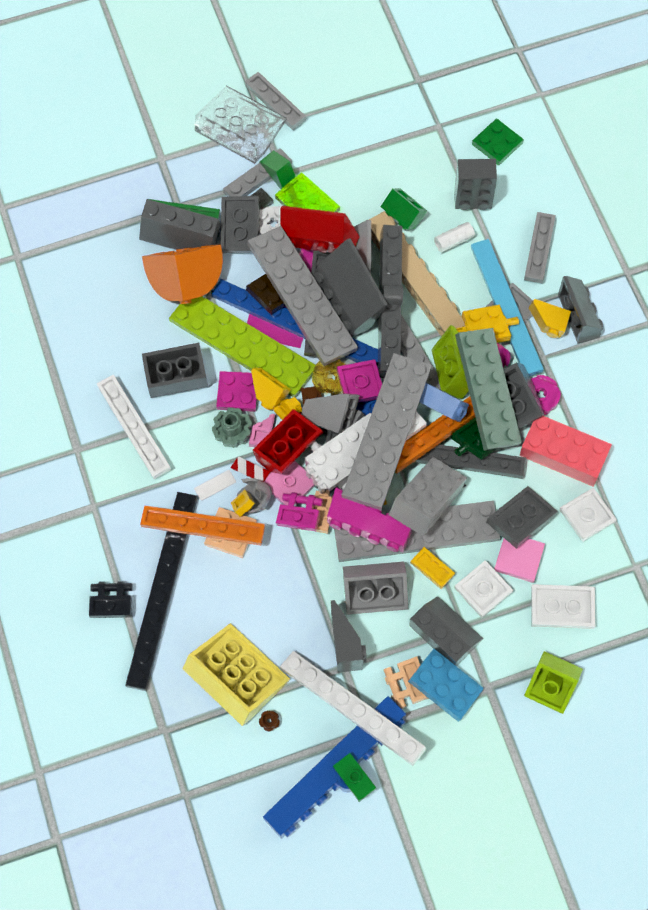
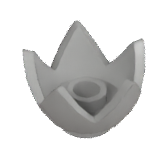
M255 478L241 479L247 485L236 496L245 489L251 494L255 503L247 514L265 508L272 495L270 486L264 481Z

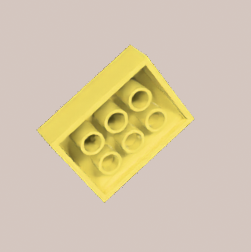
M231 623L190 653L182 668L241 726L251 720L290 680L285 673Z

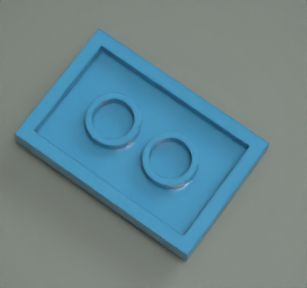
M435 649L429 653L408 681L458 722L484 689Z

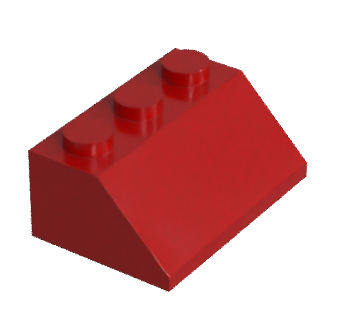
M293 409L252 451L256 461L272 473L282 474L323 431Z

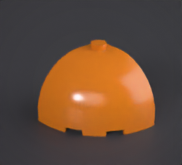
M221 244L176 249V251L142 256L146 276L155 292L165 300L180 301V304L191 303V299L207 294L216 285L222 271L223 256Z

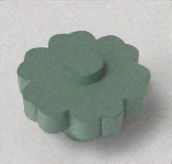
M228 408L226 412L220 411L213 419L215 425L212 427V432L215 440L222 441L225 447L230 446L234 448L238 443L244 444L251 436L252 422L249 415L242 414L239 408Z

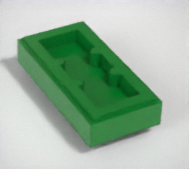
M351 753L333 765L334 770L358 802H361L377 789Z

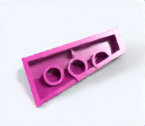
M335 489L327 514V523L332 528L337 530L344 529L354 537L362 536L375 545L380 543L387 546V549L390 551L404 552L412 529L391 517L389 513L383 515L381 510L342 498L343 490Z

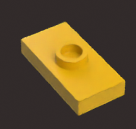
M425 547L410 561L416 569L440 589L455 575V572Z

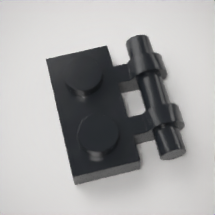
M99 581L98 584L90 585L91 592H98V596L89 597L90 618L131 617L132 596L124 595V592L133 590L132 583H124V581L106 583V581ZM117 591L116 595L105 596L106 592Z

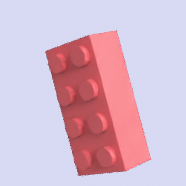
M542 416L533 421L519 456L526 457L528 460L594 487L612 444Z

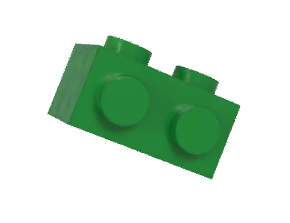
M392 188L380 206L385 210L388 217L391 216L399 222L398 225L402 226L405 230L416 229L427 212L423 206L401 188Z

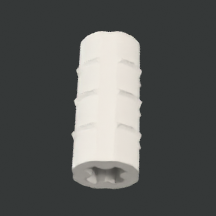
M465 222L434 237V243L438 251L442 253L463 242H467V240L474 237L475 232L471 224Z

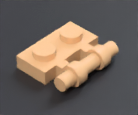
M417 656L397 663L399 669L397 673H393L391 667L383 670L386 676L384 678L386 684L390 686L393 694L391 697L401 709L406 707L404 699L410 697L412 705L429 699L408 682L420 666ZM401 679H403L406 690L400 691L397 683Z

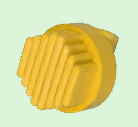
M295 397L281 401L280 405L276 406L273 411L283 420L293 409L301 414L302 407L301 403Z

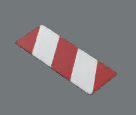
M239 456L230 467L250 478L265 481L270 474V471Z

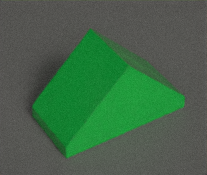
M273 150L259 161L281 191L297 180L290 161Z

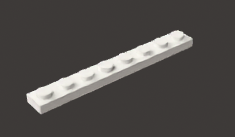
M293 651L280 666L282 671L410 765L414 766L425 752L426 747L296 652Z

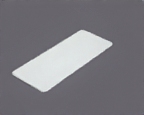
M227 470L195 487L194 490L199 499L203 501L236 483V480L231 471Z

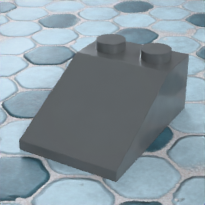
M516 362L505 368L504 374L518 429L544 416L533 382L524 364Z
M330 600L337 671L339 673L363 670V663H367L366 646L361 645L360 637L336 601Z

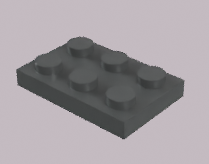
M229 196L221 198L220 244L222 253H252L247 242L259 236V196Z
M527 486L490 515L486 523L517 549L551 521L558 511Z

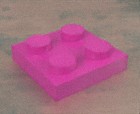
M375 360L337 366V374L343 394L360 395L358 403L377 399L382 382Z
M220 371L217 410L239 408L241 411L256 412L257 399L252 373Z

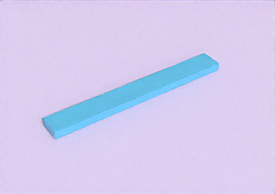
M489 239L471 244V250L494 305H500L506 318L517 316L519 319V325L508 326L511 333L509 341L518 363L524 364L529 376L543 372V366Z

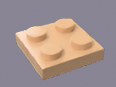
M221 507L218 508L215 515L217 517L257 523L256 519L244 515L239 517L235 512ZM206 537L204 542L207 547L242 559L248 546L247 543Z

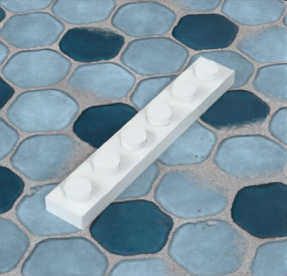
M114 374L98 382V389L153 479L170 471V465Z

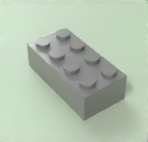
M432 457L395 498L389 515L424 536L458 497L467 477Z

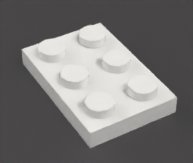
M532 584L531 627L595 629V587Z

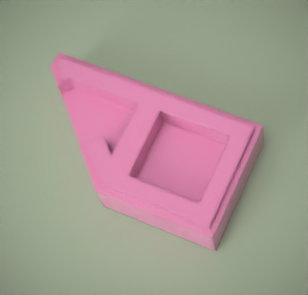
M271 414L262 422L253 425L249 447H256L273 430L275 414Z

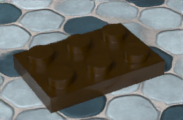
M266 274L246 286V291L271 315L285 306Z

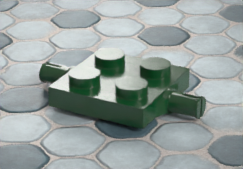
M476 417L452 433L451 439L460 445L454 450L458 456L469 451L483 460L496 450L484 451Z

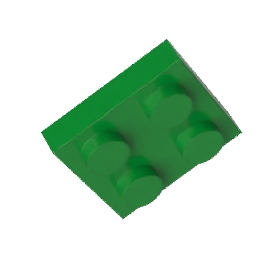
M496 118L472 140V145L489 159H496V164L499 166L523 144L524 139Z

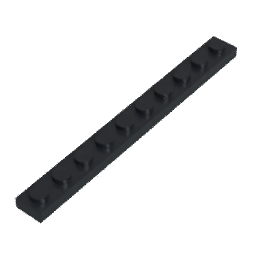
M177 492L173 510L194 513L198 499L197 495ZM166 532L125 684L127 688L147 692L188 534Z

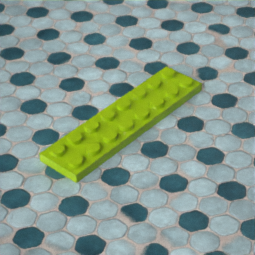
M203 296L191 299V303L179 304L169 317L171 323L251 371L253 368H262L291 390L288 394L296 398L301 388L306 385L317 370V365Z

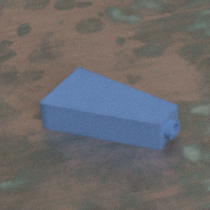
M426 382L420 399V403L458 422L465 417L469 406L468 403Z

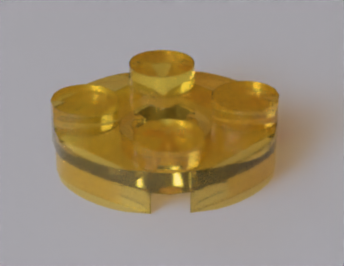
M340 359L324 367L320 361L315 365L312 382L317 390L322 393H331V396L342 394L337 366L345 364ZM333 374L335 376V380H333V378H328V375Z

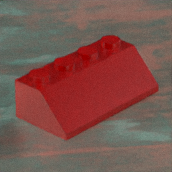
M281 206L280 226L295 248L332 253L349 238L355 246L360 237L346 213Z

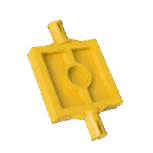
M500 305L463 311L464 327L456 328V330L460 333L493 328L496 342L499 343L511 339L508 326L519 325V319L517 316L506 318Z

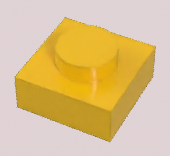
M245 489L231 502L234 512L239 517L248 512L255 504L251 494Z

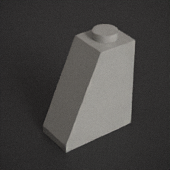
M340 394L306 399L302 407V416L313 424L336 433H341L352 425L360 395Z

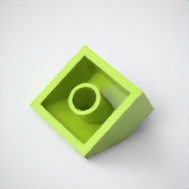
M543 651L524 696L563 714L583 669Z

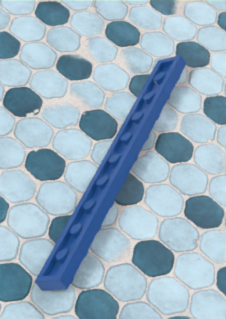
M223 279L219 280L212 292L213 298L305 339L304 334L287 308L283 307L271 315L245 289ZM352 338L358 349L345 356V358L356 363L375 360L378 368V349Z

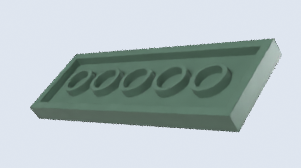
M493 328L457 333L455 337L484 451L521 444L522 441Z

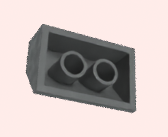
M563 276L558 297L563 309L571 311L568 321L577 344L600 338L603 323L596 315V306L594 302L591 303L588 287L584 286L581 279Z
M438 596L424 604L410 618L409 626L433 649L437 650L455 666H458L484 639Z

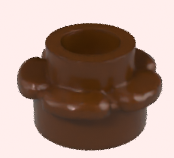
M264 711L261 714V718H259L260 727H263L268 732L273 731L274 728L276 729L280 724L278 714L274 711Z

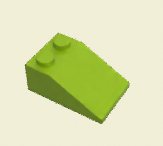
M450 325L431 351L441 390L456 398L463 399L467 392H469L455 337L459 332L454 326Z

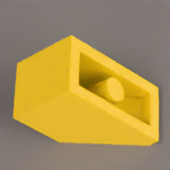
M534 299L529 305V310L541 332L547 333V336L552 338H560L565 333L571 311Z
M253 368L251 370L256 399L261 402V406L265 409L273 410L276 406L280 405L281 401L285 400L291 389L262 368Z

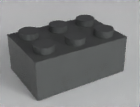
M458 159L454 186L455 209H492L497 182L496 159Z
M199 342L142 353L150 398L208 387Z

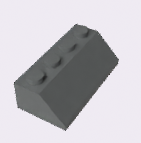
M146 199L141 215L139 240L174 250L215 245L221 223L219 219Z

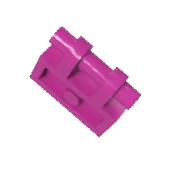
M291 492V494L283 493L282 500L288 502V505L280 504L276 525L316 532L320 510L313 508L315 506L322 507L323 498H316L315 495L302 496L295 492ZM297 503L306 504V508L296 507Z

